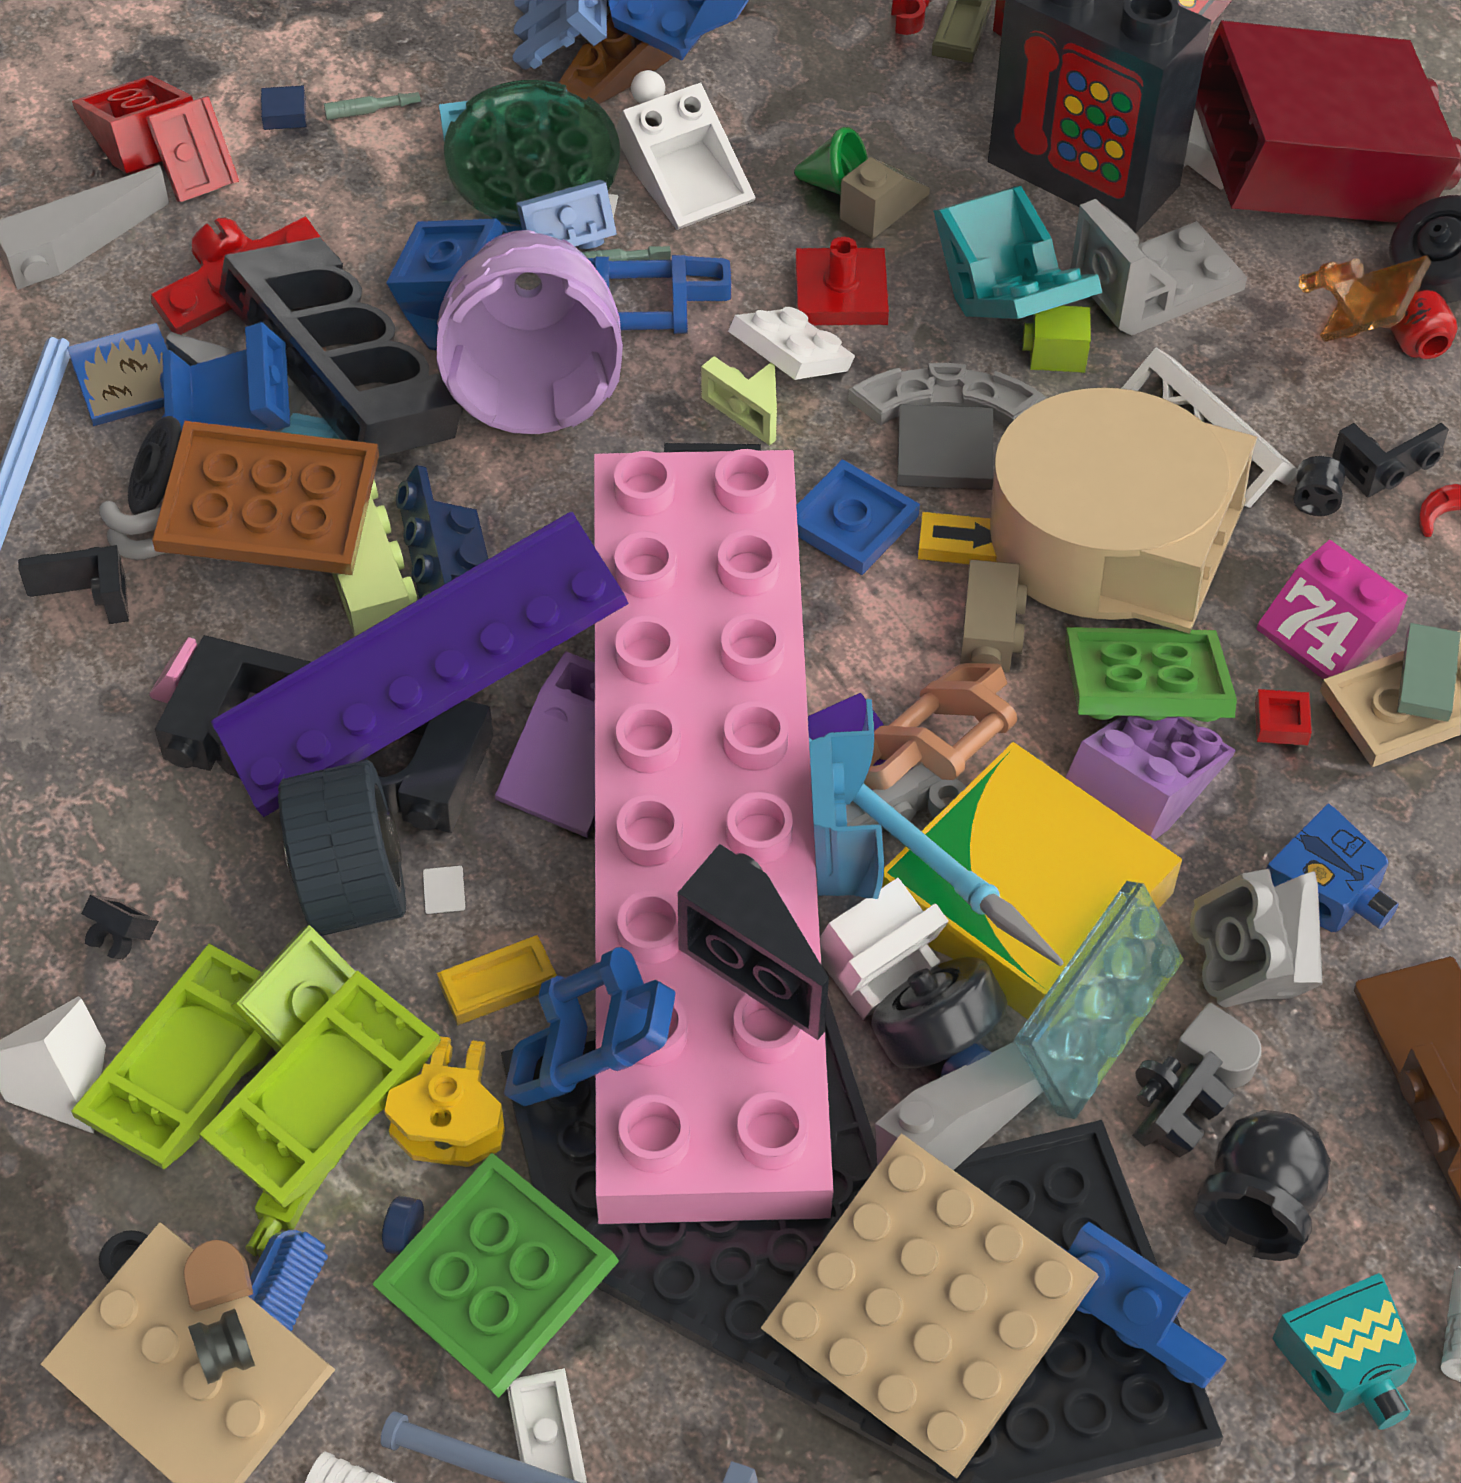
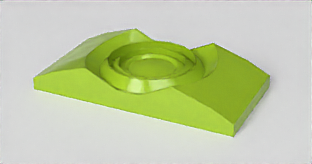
M208 944L71 1110L73 1117L161 1169H166L201 1138L199 1134L216 1117L226 1096L242 1076L263 1061L271 1049V1046L231 1007V1004L261 972L217 947Z
M357 970L199 1135L208 1145L285 1208L337 1165L356 1135L374 1116L385 1109L389 1090L416 1077L423 1068V1064H426L440 1043V1036Z

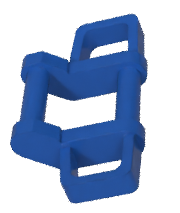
M672 255V260L609 261V256L589 258V261L606 282L609 290L610 279L672 278L673 311L618 312L621 330L674 329V334H688L687 301H728L731 299L730 261L724 258ZM686 276L720 278L721 281H686Z
M616 947L601 956L600 962L566 978L555 976L541 983L538 999L550 1026L522 1039L516 1044L513 1050L504 1095L523 1106H528L567 1094L575 1088L578 1082L608 1069L614 1071L626 1069L660 1050L667 1042L676 995L675 990L658 980L644 984L633 955L623 947ZM605 985L611 1000L602 1045L600 1048L583 1055L588 1026L577 997ZM544 1055L540 1078L533 1080L536 1063Z

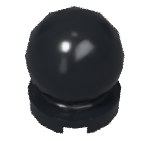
M1261 1110L1236 1120L1217 1146L1214 1163L1215 1174L1209 1175L1203 1181L1197 1193L1198 1201L1194 1208V1215L1203 1229L1225 1245L1231 1236L1246 1244L1255 1246L1252 1257L1273 1261L1297 1258L1302 1246L1308 1241L1312 1232V1219L1309 1214L1317 1207L1328 1190L1331 1159L1319 1132L1296 1115L1280 1111Z

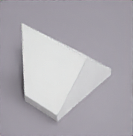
M79 996L0 1040V1093L6 1102L94 1134V1129L74 1118L71 1110L102 1074L106 1044Z

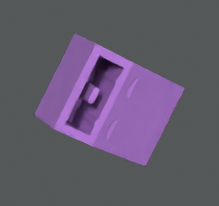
M565 651L541 687L496 791L495 800L586 838L595 826V663Z
M1121 716L1081 742L1065 778L1155 840L1171 828L1228 763L1236 750L1223 743L1221 737L1216 732L1208 728L1198 727L1183 717H1167L1163 720L1153 721L1141 718L1140 716Z

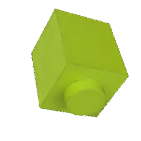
M1058 306L1033 314L1032 323H1024L1022 350L1030 351V370L1086 372L1091 342L1090 307Z

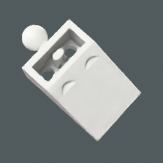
M651 70L638 73L632 80L631 93L640 104L623 110L614 133L632 171L675 229L684 228L753 202L756 197L701 82L664 95L665 83L658 73Z

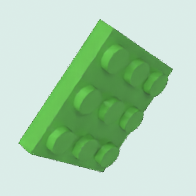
M1066 627L1065 647L1078 715H1088L1102 720L1111 719L1116 715L1140 716L1141 718L1153 721L1163 720L1167 717H1192L1195 720L1204 722L1215 721L1219 718H1235L1237 698L1216 630H1191L1189 634L1175 629Z
M491 1153L372 1285L499 1398L615 1267L619 1260L611 1250L495 1154Z

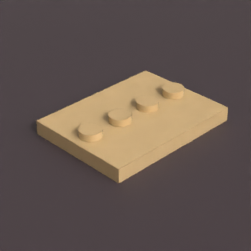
M159 1222L44 1359L41 1365L173 1483H244L335 1371V1368L249 1296L195 1312L189 1305L184 1279L185 1263L194 1249L167 1226ZM235 1308L255 1366L246 1370H241L237 1367L231 1368L223 1372L220 1380L208 1384L188 1326L198 1322L206 1325L218 1322L224 1312Z

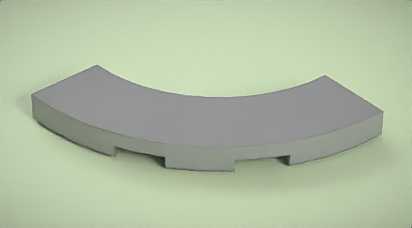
M929 363L928 368L901 372L900 368H895L858 383L849 389L848 401L880 426L899 416L900 404L993 408V419L1008 427L1025 410L1046 399L1045 395L1033 387L1001 372L995 371L994 375L967 370L966 364Z

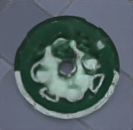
M517 80L490 87L466 102V109L458 116L455 122L451 121L448 126L444 141V161L449 179L469 205L492 219L521 226L516 204L518 202L600 179L606 182L607 190H609L619 168L620 142L615 125L609 115L589 96L584 100L566 91V85L557 82Z

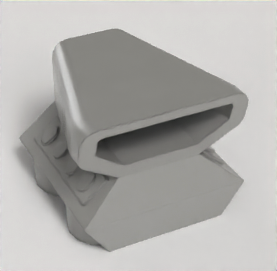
M1269 869L1243 873L1194 899L1195 906L1190 918L1191 932L1194 939L1199 944L1204 945L1207 955L1202 969L1203 984L1207 992L1217 998L1219 1005L1227 1008L1259 999L1294 998L1323 984L1318 882L1315 871L1298 876L1275 887L1272 883Z

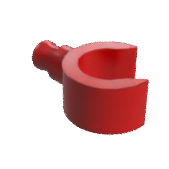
M892 0L891 15H897L895 32L902 35H911L921 31L925 24L926 8L929 6V2L933 0Z

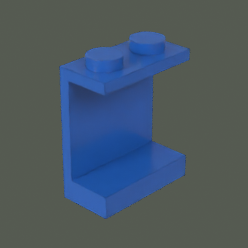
M261 322L245 327V350L190 366L171 350L162 352L163 372L160 375V384L164 392L165 414H163L162 418L165 416L175 417L181 425V430L184 421L275 431L289 427L290 410L286 343Z

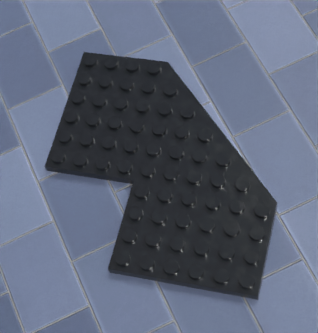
M828 996L825 1046L833 1176L831 1218L598 1224L596 1202V1075L578 1082L571 1092L559 1097H553L528 1106H523L511 1100L532 1186L611 1250L619 1260L597 1286L598 1289L947 1483H1080L1218 1447L1223 1440L1221 1429L1205 1388H1200L1194 1383H1187L1176 1378L1169 1372L1165 1363L1143 1348H1136L1122 1341L1112 1327L1093 1314L1083 1313L1076 1309L961 1474L956 1478L761 1329L762 1325L877 1168L876 1142ZM596 1030L587 1032L583 1055L596 1050ZM514 1049L501 1052L506 1081ZM544 1055L536 1063L533 1080L540 1078ZM1103 1120L977 1149L954 1169L956 1173L1066 1251H1069L1080 1229L1088 1222H1091L1158 1267ZM1176 1316L1173 1323L1181 1327L1179 1319Z

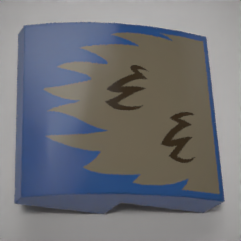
M157 323L67 347L93 426L164 407V392L160 384V375L163 372L162 352L168 350Z

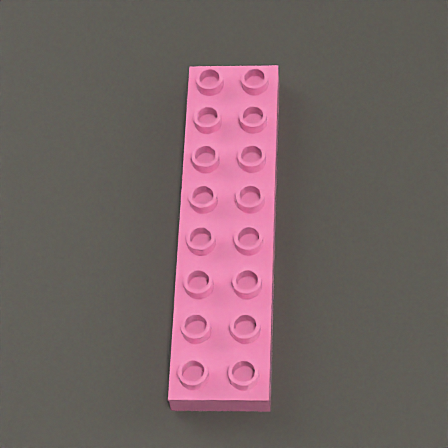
M740 449L714 452L655 453L639 451L634 453L594 454L595 548L629 603L595 623V964L601 961V956L616 947H623L633 955L644 984L658 980L676 992L668 1038L663 1048L626 1069L620 1071L608 1069L596 1075V1202L598 1224L831 1218L833 1176L825 1032L819 1040L814 1039L679 950L677 893L715 848L721 844L735 854L744 853L750 856L761 866L821 964L793 450L756 451ZM605 985L596 989V1049L602 1045L611 1000Z

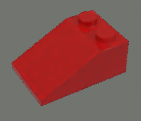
M149 75L73 100L72 103L74 109L112 165L132 175L155 167V163L162 161L146 116L191 102L193 97Z

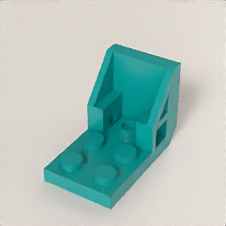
M1014 186L933 210L954 298L966 317L1019 319L1102 293L1098 274H1081L1079 268L1061 271V268L1058 267L1052 238L1022 186Z

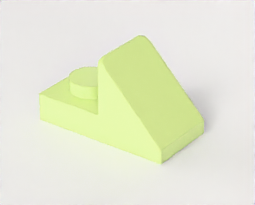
M715 356L702 365V399L769 446L776 441L777 421L775 365L770 362L749 380L738 369L729 367Z

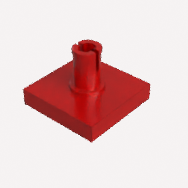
M849 237L833 239L830 248H796L797 309L808 316L807 322L812 325H888L889 305L885 248H857L854 239Z

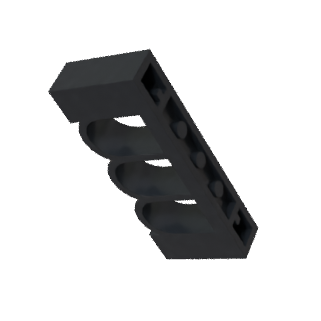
M321 237L225 255L219 293L247 327L262 322L286 343L287 375L341 440L378 444L379 457L456 437L463 407L454 400L439 373L429 375V364L420 352L406 344L394 341L395 325L391 318L374 306L360 303L362 295L361 285L355 277L343 270V263L340 258L328 247ZM305 306H319L294 312L290 311V309ZM337 344H352V346L329 351L322 349L323 347ZM381 382L390 384L363 391H358L355 388L356 386Z
M203 635L154 729L163 759L181 768L196 767L211 771L215 761H217L226 773L240 779L211 721L244 702L250 692L257 694L311 663V661ZM468 700L458 703L412 730L410 733L422 735L423 737L411 762L397 774L386 777L378 776L389 814L401 812L403 821L409 822L422 830L430 831L436 829L448 833L453 832L494 736L490 706Z

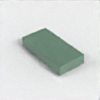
M1415 623L1409 624L1406 633L1397 712L1449 722L1453 711L1461 632Z

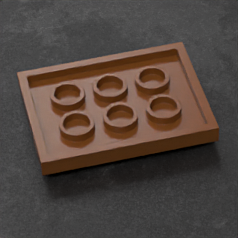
M184 421L152 539L156 552L353 575L379 458L378 444Z

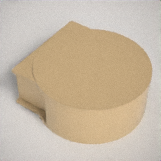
M1088 388L1061 393L1038 402L1015 418L1002 435L997 447L990 519V533L997 556L996 561L1020 564L1018 584L1027 585L1028 596L1053 609L1093 619L1118 620L1137 618L1190 634L1245 505V493L1257 436L1202 422L1198 417L1173 402L1134 390Z

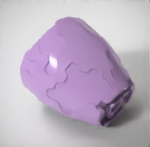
M512 231L495 237L486 243L456 273L439 311L436 359L442 380L452 397L471 416L490 427L511 433L542 434L558 431L569 426H577L593 416L594 411L606 398L611 397L619 382L623 344L620 316L606 282L589 259L576 247L564 239L560 240L535 233V231ZM523 273H533L541 279L540 285L532 290L520 288L515 281Z

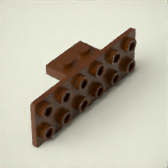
M1449 956L1358 980L1354 986V992L1400 1084L1402 1094L1409 1103L1423 1131L1425 1141L1433 1152L1461 1209V969L1456 959Z

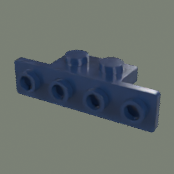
M416 465L406 481H402L398 486L396 506L401 512L404 526L403 538L405 544L408 545L412 562V579L416 582L419 599L489 558L477 509L434 501L427 468Z

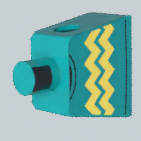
M1381 1273L1282 1314L1272 1339L1329 1411L1340 1413L1364 1403L1379 1430L1396 1425L1411 1413L1397 1387L1408 1380L1417 1363L1416 1355Z

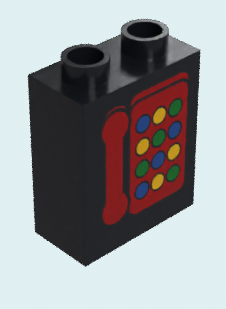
M1005 0L988 163L1077 207L1096 199L1123 220L1136 234L1180 186L1211 20L1180 6L1177 0Z

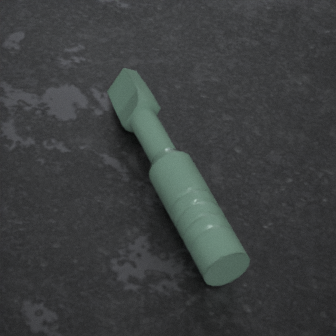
M419 92L398 93V95L381 98L367 96L324 103L326 120L371 114L381 108L403 107L408 104L421 102Z
M649 246L648 249L624 251L618 248L582 252L588 259L609 256V261L671 260L670 246Z

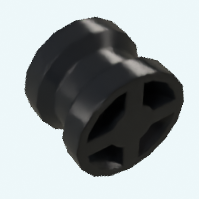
M1312 456L1303 460L1298 465L1296 474L1298 484L1295 487L1293 497L1295 506L1300 511L1313 516H1327L1335 513L1342 504L1343 493L1341 487L1345 481L1344 466L1339 461L1326 456Z

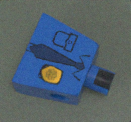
M1329 803L1277 854L1266 868L1270 871L1274 887L1298 876L1315 871L1318 882L1320 927L1330 932H1338L1356 913L1378 929H1382L1395 914L1399 906L1398 902L1378 889L1389 864L1387 857Z

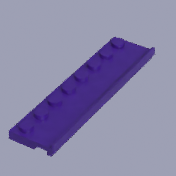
M569 512L214 718L211 724L225 747L255 808L264 818L279 809L278 786L282 779L363 760L629 603L573 512Z

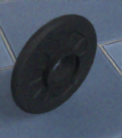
M165 416L154 424L145 437L135 459L128 487V504L134 515L155 509L165 495L182 432L179 421L173 416Z

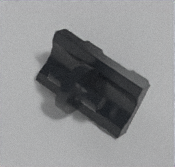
M1209 1051L1198 1064H1188L1178 1077L1175 1074L1181 1068V1064L1172 1056H1168L1162 1064L1153 1060L1143 1061L1135 1072L1136 1079L1142 1087L1136 1098L1145 1107H1150L1155 1099L1159 1100V1102L1132 1136L1144 1147L1157 1140L1178 1157L1193 1150L1204 1136L1205 1131L1185 1113L1187 1108L1192 1104L1210 1120L1217 1116L1234 1097V1093L1215 1074L1223 1061L1212 1051Z

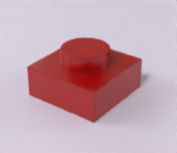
M1258 689L1255 699L1257 742L1308 745L1312 734L1309 692Z

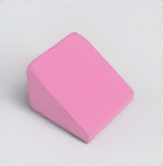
M188 637L170 658L149 694L152 699L165 703L170 701L198 647L194 638Z

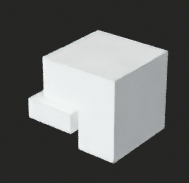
M897 878L881 888L878 899L866 898L829 922L820 936L821 964L862 1020L874 1013L877 1006L888 994L906 982L912 974L926 968L931 971L938 966L940 960L928 946V943L937 938L949 920L936 903L923 911L901 880Z

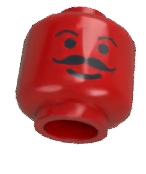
M1429 290L1410 292L1404 295L1392 309L1388 320L1391 332L1402 351L1413 358L1432 359L1442 355L1452 345L1458 330L1456 318L1445 299L1437 292Z

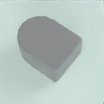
M1208 1003L1180 1036L1175 1058L1185 1065L1190 1063L1198 1064L1206 1053L1212 1051L1223 1061L1215 1074L1229 1088L1234 1089L1244 1086L1252 1080L1261 1057V1043L1258 1036L1249 1027L1213 1003Z

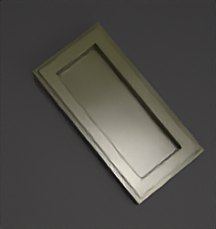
M949 0L932 44V56L972 63L991 12L992 0Z

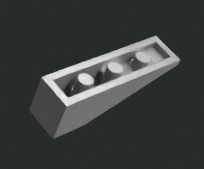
M158 165L1 219L0 258L17 290L62 274L168 205V195L160 166Z
M1022 1037L968 1066L965 1065L914 1090L875 1123L877 1166L902 1133L954 1170L1066 1072L1067 1063Z

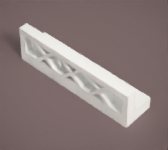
M1155 348L1121 388L1138 391L1149 377L1156 372L1163 379V399L1177 405L1191 404L1194 407V415L1202 422H1204L1205 417L1213 425L1257 436L1251 461H1254L1264 471L1246 490L1245 506L1248 508L1252 507L1275 479L1288 486L1295 478L1297 468L1178 361L1160 349ZM1173 389L1181 396L1173 397Z

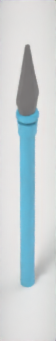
M863 783L858 794L853 799L856 805L951 884L955 892L971 906L974 912L980 915L985 914L999 929L1055 964L1063 965V960L1016 908L1000 898L997 887L989 884L974 872L964 868Z

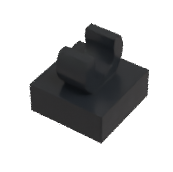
M91 894L81 913L97 922L88 929L85 936V944L90 947L100 948L104 943L105 937L110 933L113 937V945L107 956L112 959L123 960L128 956L132 948V938L150 941L159 922L116 898Z

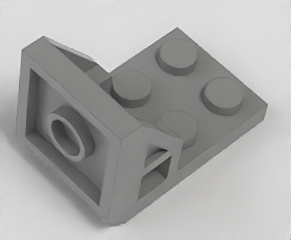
M1094 199L1080 205L1070 269L1079 268L1081 274L1099 275L1102 293L1091 297L1118 329L1130 335H1135L1245 290L1247 276L1197 221L1139 244L1140 238L1134 231L1098 200Z

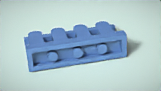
M607 0L514 1L515 6L524 13L516 22L514 33L524 42L515 50L513 61L524 70L530 67L536 69L542 65V59L563 45L567 48L573 44L575 37L579 34L584 36L593 46L607 38Z

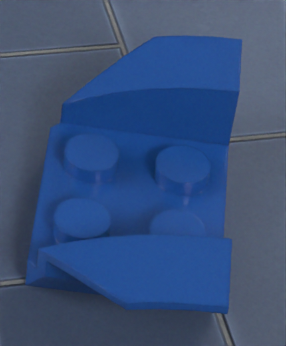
M608 0L615 28L681 61L705 33L736 20L749 1Z
M497 219L417 221L386 284L399 308L429 350L437 351L439 311L456 273L486 243L502 234L522 231V226L503 225Z

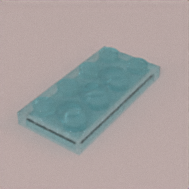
M1125 882L1014 1039L1058 1116L1070 1119L1078 1117L1184 961L1144 883Z

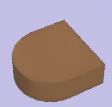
M222 1240L207 1241L196 1247L187 1258L184 1267V1279L189 1305L195 1312L253 1294L247 1262L232 1244Z

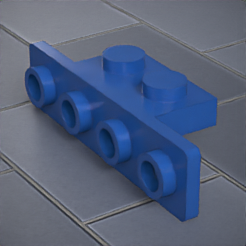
M1091 1222L1085 1224L1078 1232L1067 1252L1096 1272L1099 1277L1081 1301L1077 1310L1093 1314L1112 1327L1122 1341L1130 1346L1143 1348L1165 1363L1169 1372L1176 1378L1187 1383H1194L1200 1388H1205L1221 1371L1226 1358L1173 1323L1191 1289Z

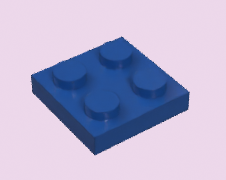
M842 459L796 505L798 538L863 575L919 517L920 504Z

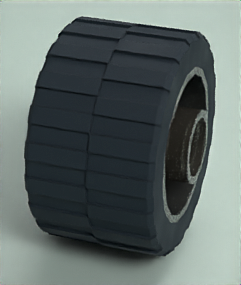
M363 760L282 779L278 786V803L285 856L307 924L320 936L402 918L406 913V897L401 868V846L391 810H388L382 785L373 763L369 760Z

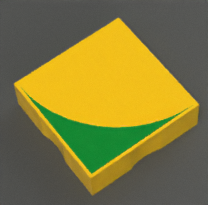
M1012 742L921 832L968 871L974 872L989 884L997 887L1000 898L1016 908L1063 960V965L1055 964L999 929L985 914L980 915L974 912L971 906L955 892L951 884L907 847L884 867L882 888L899 878L923 911L936 903L949 922L937 938L928 943V946L952 959L976 957L984 960L1001 986L1007 998V1005L1044 1031L1088 985L1102 961L1113 950L1128 942L1173 894L1182 858L1025 749Z

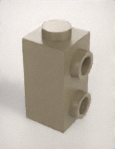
M970 560L960 664H1001L1003 671L1009 673L1012 653L1022 654L1025 624L1015 623L1016 614H1025L1027 585L1018 584L1020 564Z

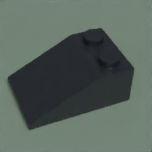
M719 844L677 893L679 950L814 1039L819 1040L825 1032L828 975L761 866L750 856L744 853L735 854Z

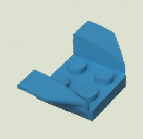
M866 699V715L862 731L829 733L825 737L809 742L818 896L854 895L878 899L882 888L884 854L881 824L847 826L846 805H850L863 785L870 768L874 750L872 699Z

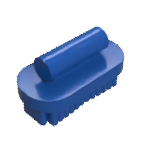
M287 1230L273 1235L269 1239L250 1276L253 1294L249 1295V1297L291 1332L293 1330L292 1325L296 1324V1318L299 1317L298 1312L302 1310L311 1285L314 1284V1279L318 1277L317 1273H320L321 1267L324 1266V1261L328 1259V1255L323 1252L325 1244L308 1232Z

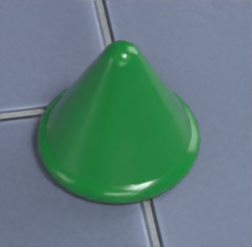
M849 127L839 128L830 139L795 167V177L806 183L841 195L842 179L868 159L862 139L855 130Z

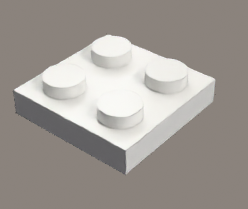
M784 307L781 310L773 311L757 310L756 313L735 315L728 332L794 380L847 372L855 357L854 354L841 346L842 341L836 335L817 329L807 322L808 316L805 313L792 307Z

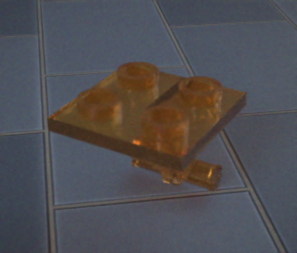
M1423 256L1364 274L1363 264H1359L1360 260L1355 258L1341 264H1337L1334 261L1322 264L1317 271L1301 274L1299 277L1300 289L1304 288L1302 290L1303 293L1307 294L1311 291L1325 288L1331 291L1338 301L1320 334L1322 340L1327 342L1342 337L1349 339L1367 330L1378 327L1389 328L1399 323L1404 318L1406 309L1415 292L1421 286V281L1431 264L1429 258Z

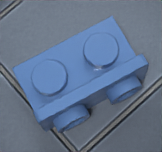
M601 179L516 203L522 230L535 231V233L560 240L564 239L574 247L578 246L579 249L598 247L604 244V238L617 235L606 182Z

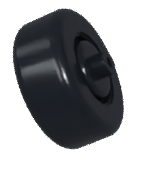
M1447 195L1428 200L1407 213L1395 228L1389 244V258L1400 284L1408 293L1429 290L1441 295L1446 303L1461 300V195Z
M976 957L957 958L938 964L931 971L926 968L912 974L906 982L888 994L877 1006L872 1016L871 1026L885 1053L894 1065L908 1069L925 1067L962 1052L987 1035L1003 1017L1007 1007V998L991 968L984 960Z

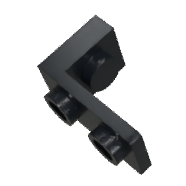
M1352 423L1339 430L1332 458L1344 466L1345 476L1369 498L1385 488L1391 490L1397 487L1407 476L1420 469L1427 470L1433 467L1444 454L1443 446L1449 429L1443 423H1439L1392 450L1385 452L1380 448L1375 439L1369 437L1355 423Z
M117 545L92 547L85 550L56 554H42L18 560V570L27 596L34 597L91 589L95 606L104 605L109 624L129 621L126 575Z

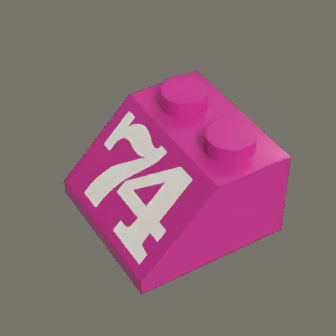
M1328 540L1296 568L1259 621L1256 630L1324 680L1356 668L1396 633L1408 595L1333 541Z

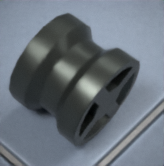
M235 1308L224 1312L218 1322L210 1325L198 1322L188 1326L208 1384L220 1380L223 1372L231 1368L237 1367L241 1370H246L255 1366Z

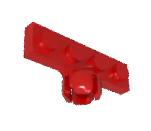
M305 216L256 240L246 237L236 221L226 217L214 220L220 229L218 234L215 233L208 223L205 224L192 237L191 252L201 265V268L152 293V305L171 332L180 335L231 310V306L219 293L225 255L321 237L308 218Z

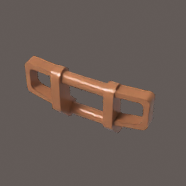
M963 663L956 666L939 679L931 681L920 691V698L891 724L879 726L874 731L873 756L864 784L870 789H888L918 762H922L926 768L942 780H954L965 770V762L997 733H1006L1017 722V714L1013 707L996 695L998 691L1008 684L1001 664ZM933 713L975 716L979 721L953 746H950L929 729L918 727ZM879 758L886 760L881 765L873 766Z

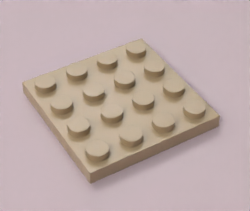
M901 1133L762 1325L761 1329L943 1469L958 1478L1099 1276L1092 1269Z

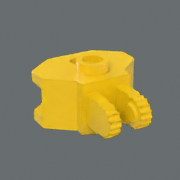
M440 1036L441 1041L432 1053L430 1064H423L422 1073L389 1090L384 1110L385 1116L391 1121L389 1135L414 1161L470 1167L484 1160L491 1153L495 1154L501 1151L505 1133L502 1104L481 1083L485 1061V1042L471 1041L466 1054L465 1068L448 1067L453 1051L450 1037ZM435 1141L446 1142L452 1146L448 1149H441L435 1145Z

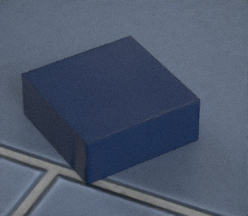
M304 85L261 88V118L264 130L307 127Z

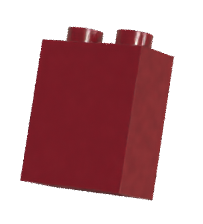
M1220 21L1205 53L1195 108L1231 209L1399 223L1407 213L1418 205L1440 197L1443 190H1451L1458 184L1461 178V140L1457 137H1452L1439 107L1438 86L1433 79L1426 77L1411 40Z

